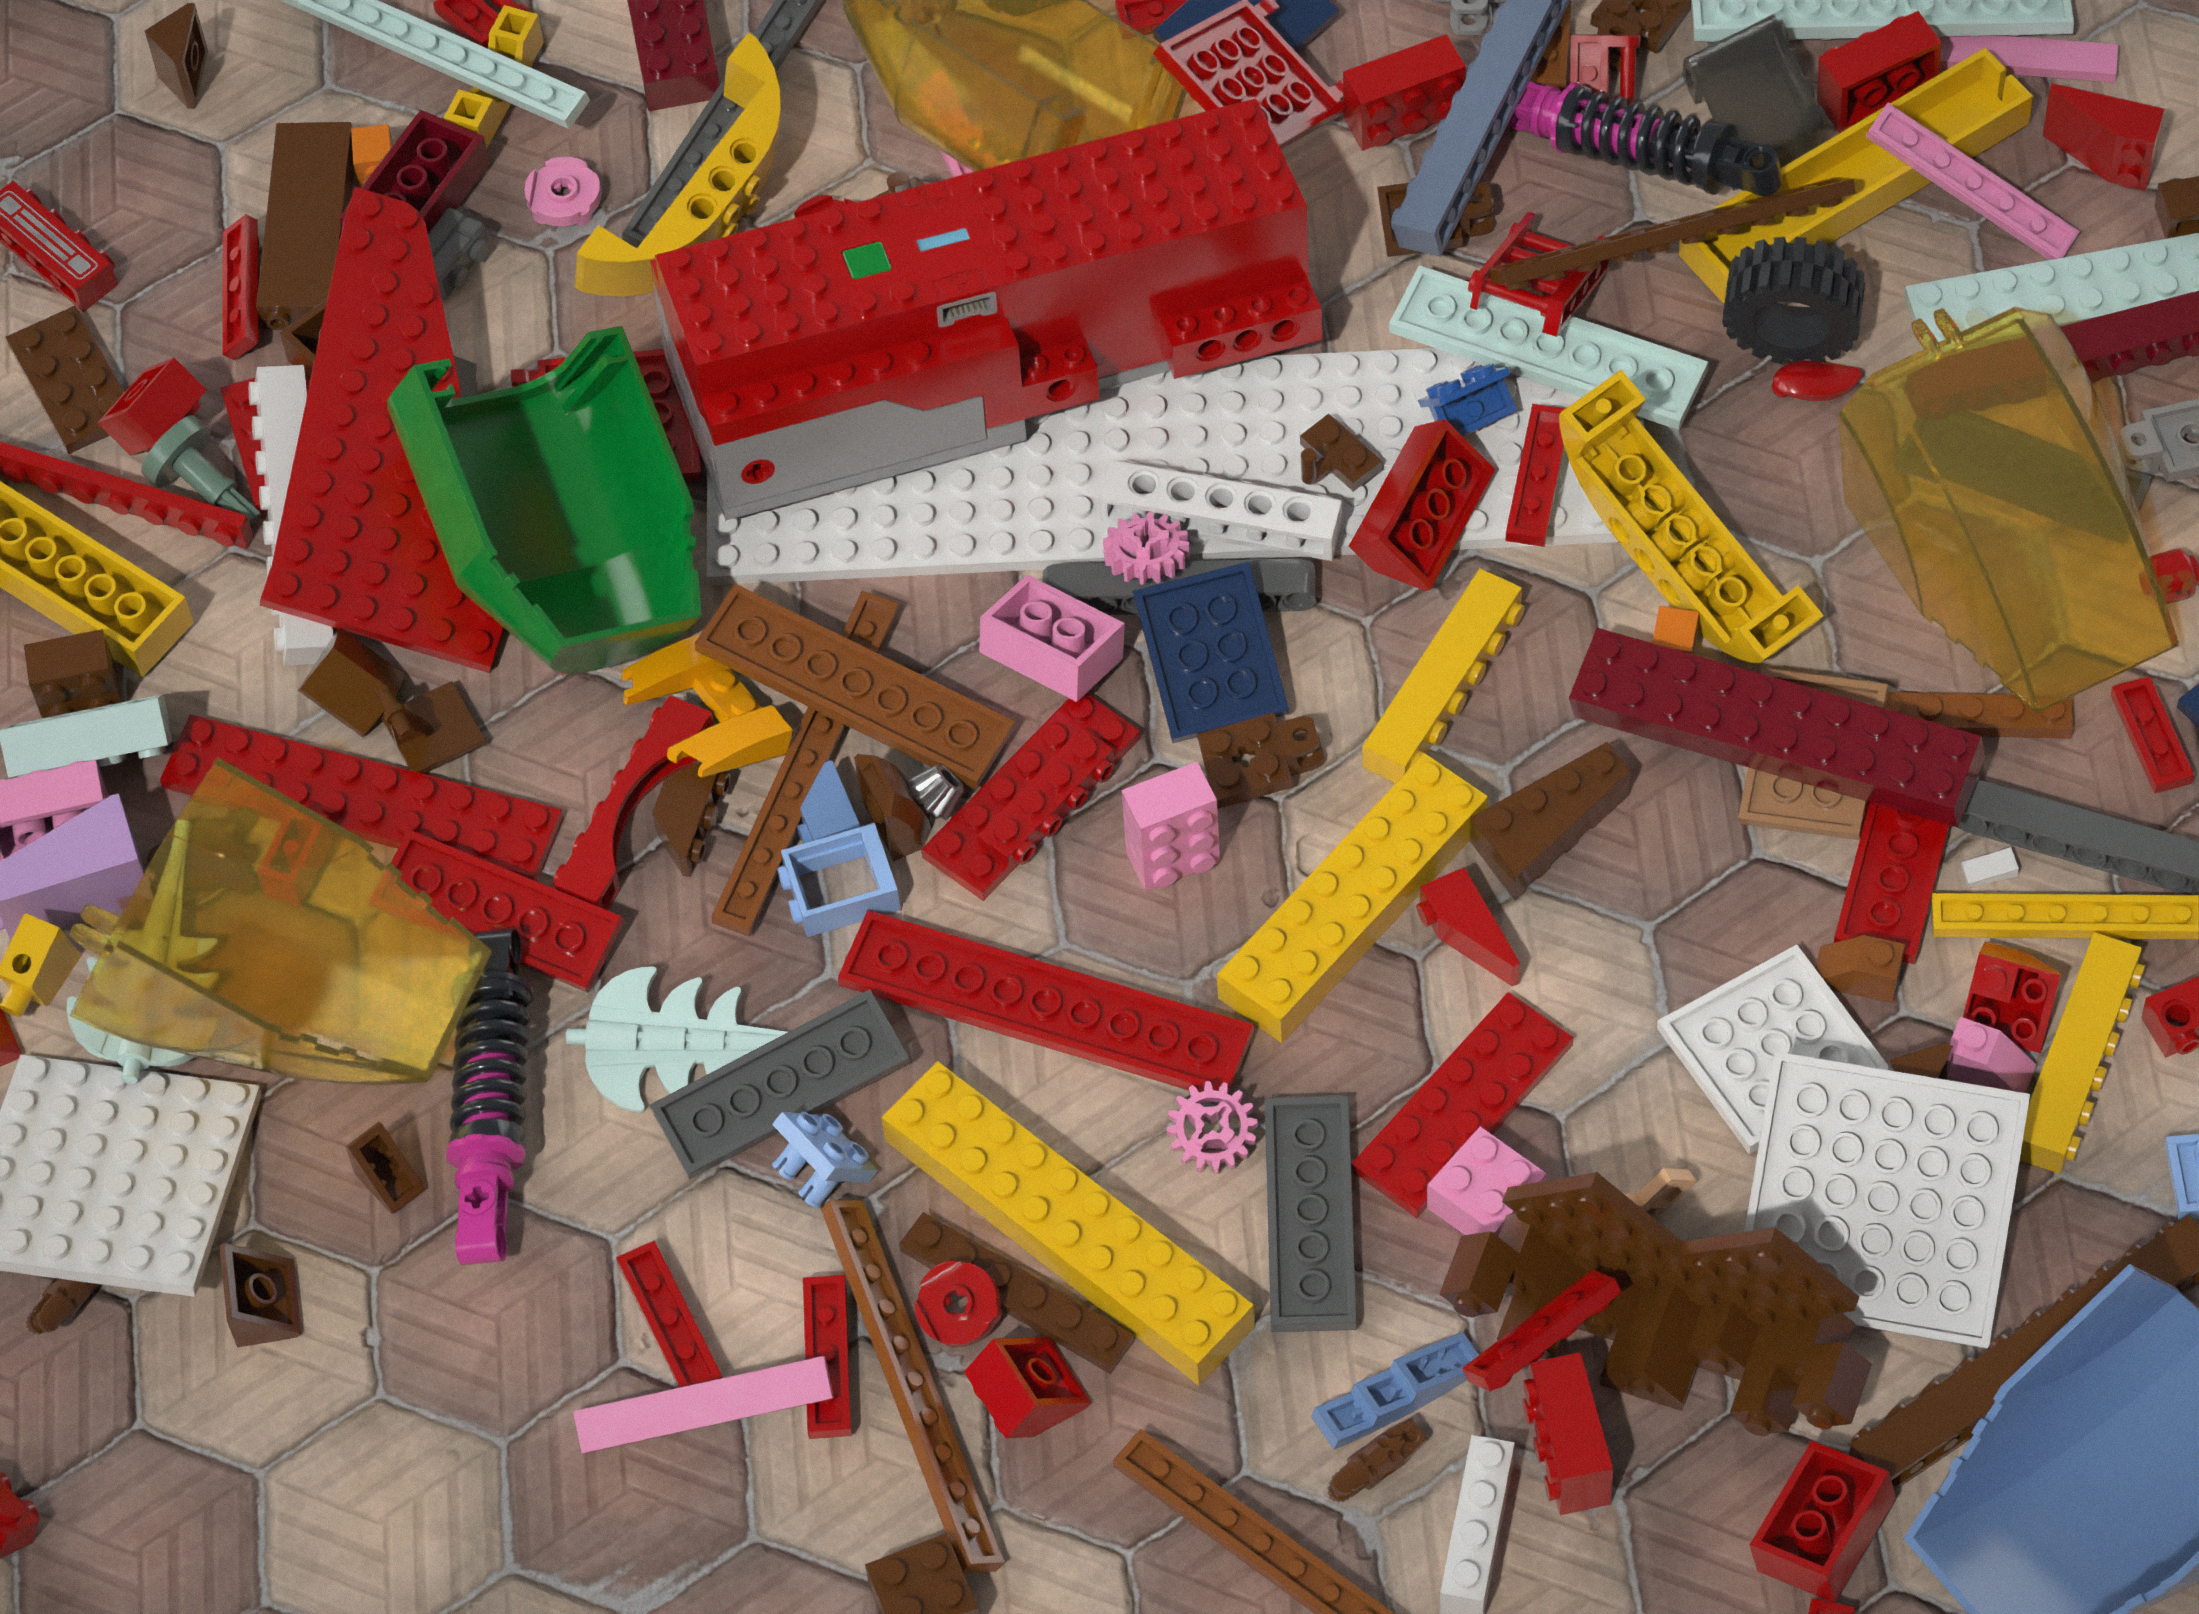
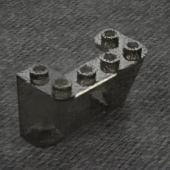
M1774 14L1684 58L1682 77L1694 104L1702 103L1703 95L1714 121L1734 124L1738 130L1739 139L1774 148L1778 155L1780 168L1824 143L1823 128H1827L1826 113L1821 105L1817 106L1814 101L1812 82L1809 77H1804L1801 72V61L1797 49H1791L1789 46L1788 32L1782 19L1778 20Z

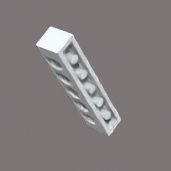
M1110 460L1099 497L1100 517L1103 521L1118 523L1117 520L1121 518L1130 522L1132 521L1133 513H1136L1140 519L1146 518L1148 512H1153L1154 519H1159L1165 514L1168 515L1169 524L1179 521L1181 523V531H1187L1188 536L1329 561L1333 559L1342 524V500L1333 499L1327 495H1309L1294 492L1288 488H1269L1258 486L1248 481H1229L1218 479L1208 474H1189L1168 467H1149L1133 461L1121 462ZM1300 519V520H1304V521L1296 522V521H1294V520Z

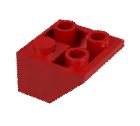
M1985 941L1977 958L1963 1018L2000 1030L2019 1048L2041 1053L2062 973L2026 952Z

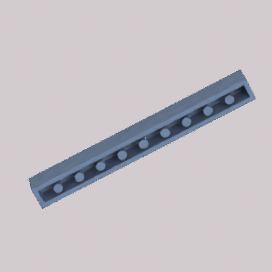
M1506 0L1505 4L1499 6L1496 13V21L1490 33L1487 32L1482 39L1480 53L1476 60L1469 64L1466 80L1461 90L1455 92L1451 109L1446 119H1442L1438 125L1434 143L1430 149L1428 148L1424 152L1421 168L1416 178L1410 180L1406 197L1401 207L1396 208L1393 213L1391 227L1395 232L1399 247L1441 257L1570 0Z

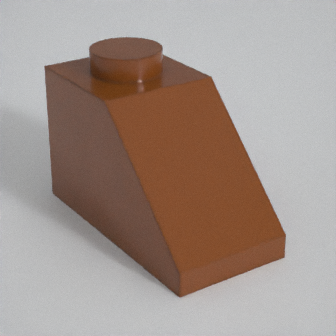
M1862 935L1820 947L1815 969L1831 990L1893 1004L1901 972L1905 944Z

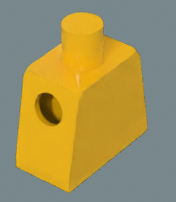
M24 913L0 964V978L9 988L0 1003V1008L5 1012L21 1018L30 1001L42 1006L50 1005L81 957L80 952L59 927Z

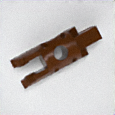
M55 1278L42 1293L43 1298L33 1308V1312L29 1313L26 1328H29V1331H32L33 1334L55 1331L67 1317L71 1318L98 1284Z
M1410 1419L1380 1434L1368 1445L1348 1457L1347 1464L1331 1477L1330 1486L1327 1488V1494L1330 1495L1329 1499H1333V1502L1337 1501L1338 1503L1349 1500V1497L1355 1496L1364 1488L1372 1489L1385 1477L1405 1465V1462L1426 1441L1425 1435L1417 1424Z

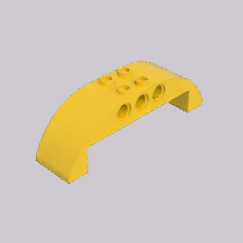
M749 32L745 35L728 57L723 96L744 108V111L637 249L600 225L595 228L576 255V289L583 293L615 297L654 292L650 260L655 259L656 254L733 235L739 227L737 222L743 214L750 215L760 199L758 194L765 185L773 166L781 111L780 87L775 68L766 50L754 35Z
M1621 369L1567 407L1559 415L1563 444L1577 480L1603 523L1672 608L1699 612L1697 632L1723 652L1739 660L1762 663L1822 619L1824 615L1799 585L1782 596L1638 421L1636 416L1645 403L1646 398Z

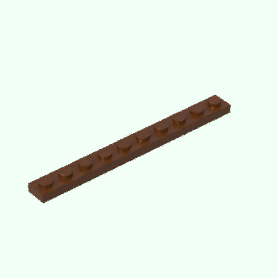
M1834 177L1776 192L1772 195L1757 197L1490 267L1491 282L1506 285L1507 290L1521 289L1530 286V279L1542 277V281H1550L1565 277L1564 270L1576 267L1578 272L1594 270L1601 267L1600 261L1612 258L1613 262L1628 261L1636 258L1635 252L1647 249L1648 253L1662 252L1670 249L1671 242L1682 240V244L1696 243L1705 240V233L1717 231V235L1737 232L1740 230L1739 224L1751 222L1752 226L1768 224L1775 221L1774 215L1786 213L1787 217L1806 214L1809 212L1808 206L1819 203L1822 208L1836 206L1843 202L1842 197L1856 194L1854 179Z

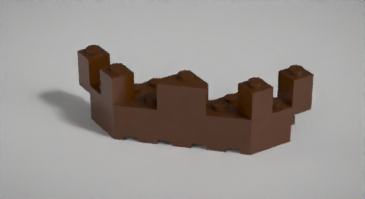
M1598 1172L1507 1187L1502 1202L1512 1209L1515 1214L1506 1215L1499 1236L1495 1235L1492 1231L1461 1236L1440 1295L1454 1305L1453 1308L1457 1313L1471 1318L1483 1314L1497 1313L1504 1294L1513 1295L1497 1340H1500L1589 1271L1595 1270L1615 1278L1622 1292L1610 1301L1609 1306L1604 1311L1590 1316L1577 1326L1579 1330L1614 1340L1600 1376L1601 1386L1682 1411L1697 1367L1741 1380L1730 1414L1742 1422L1744 1428L1754 1435L1767 1436L1771 1433L1788 1432L1796 1409L1807 1417L1806 1419L1811 1425L1821 1429H1830L1832 1426L1848 1425L1853 1422L1872 1364L1848 1345L1855 1323L1843 1313L1855 1311L1860 1296L1776 1227L1681 1241ZM1561 1339L1548 1348L1541 1359L1554 1358Z

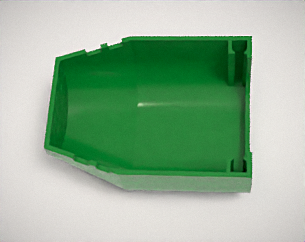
M623 326L588 332L562 364L542 377L519 386L452 399L456 394L452 384H449L443 391L432 392L452 366L449 359L413 365L388 398L387 409L456 586L460 591L551 669L559 673L589 672L631 660L678 637L702 616L698 570L693 569L692 551L696 548V536L691 535L690 518L694 515L693 500Z

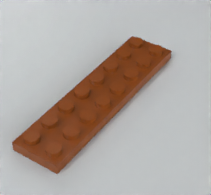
M735 583L695 642V651L929 767L937 764L944 765L959 778L960 782L974 789L978 788L1015 728L1014 720Z

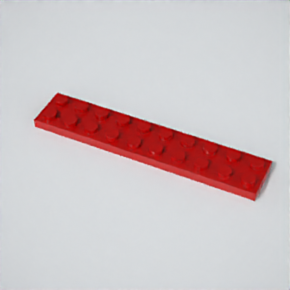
M191 714L160 778L162 788L234 807L248 804L253 806L258 813L284 819L290 805L328 815L332 831L335 833L397 849L406 831L409 829L534 881H537L564 818L562 809Z
M870 910L866 911L837 977L839 986L862 993L870 989L874 996L1182 1089L1189 1090V1087L1193 1085L1199 1093L1204 1091L1205 1082L1210 1081L1214 1091H1219L1223 1082L1227 1083L1228 1094H1230L1254 1034V1024Z

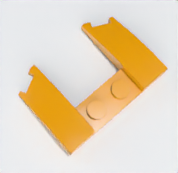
M700 634L664 647L622 670L621 680H632L633 688L624 690L623 702L626 706L693 688L719 720V724L711 726L668 748L667 757L674 763L688 756L701 761L702 764L698 770V776L701 778L785 755L789 749L792 728L773 705L762 708L729 667L695 651V642Z

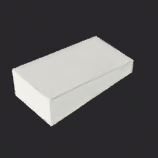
M2011 847L1961 862V869L1968 887L2018 876L2019 867Z

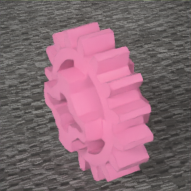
M1148 512L1146 518L1140 519L1136 513H1133L1132 521L1130 522L1120 518L1117 520L1118 528L1109 527L1107 529L1108 537L1103 538L1105 565L1111 566L1114 576L1124 573L1125 582H1129L1136 577L1139 578L1140 585H1144L1147 579L1153 578L1158 584L1161 583V576L1164 574L1174 578L1175 568L1184 569L1185 559H1189L1190 556L1187 531H1181V523L1179 521L1169 524L1168 515L1165 514L1159 519H1154L1153 512Z
M1210 1081L1205 1082L1204 1091L1200 1093L1193 1085L1190 1086V1098L1188 1100L1179 1095L1176 1098V1104L1180 1111L1169 1110L1168 1119L1175 1122L1176 1125L1167 1127V1136L1178 1138L1171 1144V1150L1173 1152L1183 1150L1181 1163L1186 1165L1192 1159L1195 1160L1197 1172L1200 1173L1204 1169L1205 1164L1212 1166L1214 1174L1219 1173L1220 1164L1224 1162L1231 1170L1234 1169V1157L1236 1155L1245 1160L1248 1157V1151L1244 1144L1255 1145L1256 1136L1248 1132V1130L1257 1128L1258 1124L1257 1119L1247 1118L1253 1111L1252 1103L1241 1106L1240 1102L1243 1092L1238 1090L1232 1096L1229 1095L1227 1083L1224 1082L1220 1086L1219 1091L1213 1090ZM1206 1102L1219 1103L1217 1106L1203 1107L1201 1105ZM1235 1114L1239 1119L1241 1127L1238 1137L1229 1128V1123ZM1186 1118L1195 1127V1132L1191 1136L1190 1141L1187 1140L1184 1133ZM1220 1120V1133L1212 1130L1209 1134L1204 1135L1205 1122L1212 1125ZM1221 1148L1223 1150L1219 1153H1205L1207 1149Z

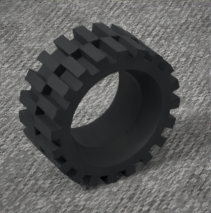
M1774 237V244L1771 245L1764 239L1755 242L1754 250L1746 246L1741 250L1740 257L1735 255L1731 262V267H1729L1722 319L1723 327H1727L1726 334L1730 339L1737 338V346L1742 350L1751 347L1753 348V356L1761 359L1767 354L1772 356L1771 362L1782 364L1783 359H1791L1792 362L1805 359L1823 362L1824 356L1829 357L1831 360L1839 358L1841 350L1848 352L1853 347V341L1857 342L1859 337L1866 283L1864 282L1865 276L1862 269L1857 270L1858 263L1852 257L1844 260L1845 252L1836 247L1834 250L1828 251L1826 250L1827 243L1817 240L1815 245L1806 244V238L1796 237L1795 243L1786 242L1785 237ZM1777 302H1795L1810 307L1788 306Z

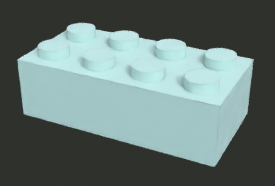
M164 694L7 725L0 729V742L8 778L25 776L37 770L46 771L65 767L77 761L98 760L99 767L112 765L126 760L127 753L137 751L139 759L163 754L166 751L165 746L174 741Z

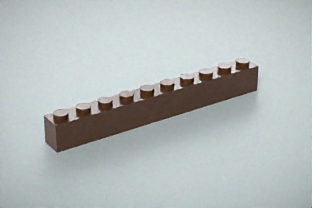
M2190 1215L2178 1223H2175V1221L2166 1223L2157 1231L2153 1240L2144 1246L2141 1243L2132 1246L2122 1256V1261L2111 1268L2103 1266L2089 1278L2088 1284L2077 1291L2072 1288L2064 1292L2056 1300L2055 1306L2045 1313L2037 1311L2030 1315L2022 1323L2021 1329L2011 1336L2003 1334L1996 1338L1987 1348V1352L1977 1359L1974 1357L1965 1359L1955 1368L1953 1375L1942 1382L1937 1379L1929 1383L1921 1391L1919 1398L1908 1405L1903 1402L1895 1406L1886 1415L1885 1421L1874 1428L1866 1426L1861 1429L1851 1440L1849 1456L1889 1471L1894 1491L1969 1441L1974 1435L1971 1432L1980 1418H1985L1995 1403L1993 1398L2000 1387L2129 1264L2171 1284L2183 1295L2199 1284V1225Z

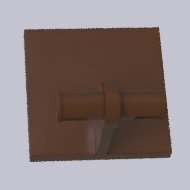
M452 681L403 704L398 702L392 688H384L377 694V698L385 710L380 717L410 771L423 774L486 744L485 738Z

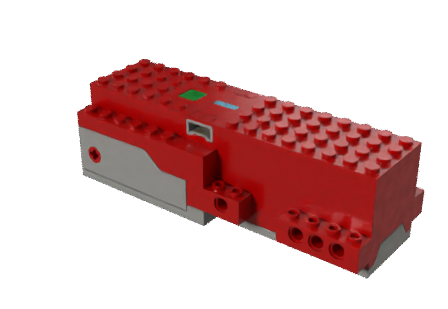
M1257 98L959 175L943 181L913 187L901 192L890 193L656 254L655 259L650 260L665 358L725 521L1025 441L1027 439L1024 419L1100 399L1099 390L1168 371H1171L1173 378L1177 379L1322 340V308L1309 282L1307 204Z

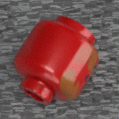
M2173 549L2148 556L2143 565V572L2138 573L2141 592L2144 596L2150 595L2158 605H2166L2191 598L2196 591V586H2199V565L2193 555L2188 556L2182 549Z

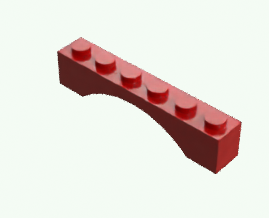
M671 695L668 696L662 708L657 707L654 710L649 722V729L643 739L638 738L634 743L630 753V760L624 770L620 769L615 774L611 784V791L607 798L596 805L592 814V822L586 832H581L577 836L573 845L572 855L566 865L561 864L558 867L553 878V886L556 890L605 910L610 909L621 890L617 875V852L622 832L631 814L642 799L658 784L663 782L665 778L698 763L699 760L692 756L684 757L677 763H674L668 759L667 752L669 747L714 726L711 711Z

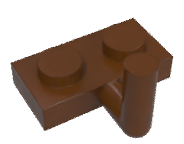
M1329 413L1300 435V445L1305 448L1301 452V479L1306 485L1314 484L1330 471L1354 492L1382 470V460Z

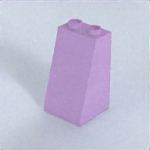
M119 793L107 797L0 861V931L6 929L10 940H12L24 913L61 929L153 900L135 837Z

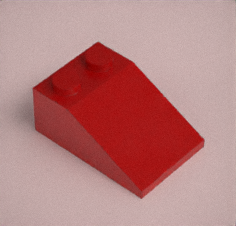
M2051 83L2043 136L2106 181L2126 188L2146 191L2157 155L2165 108Z

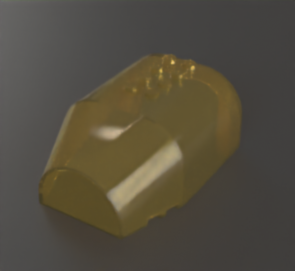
M843 0L844 14L898 122L973 172L1178 119L1187 94L1185 88L1172 74L1165 70L1160 61L1153 55V52L1159 46L1157 43L1088 0Z

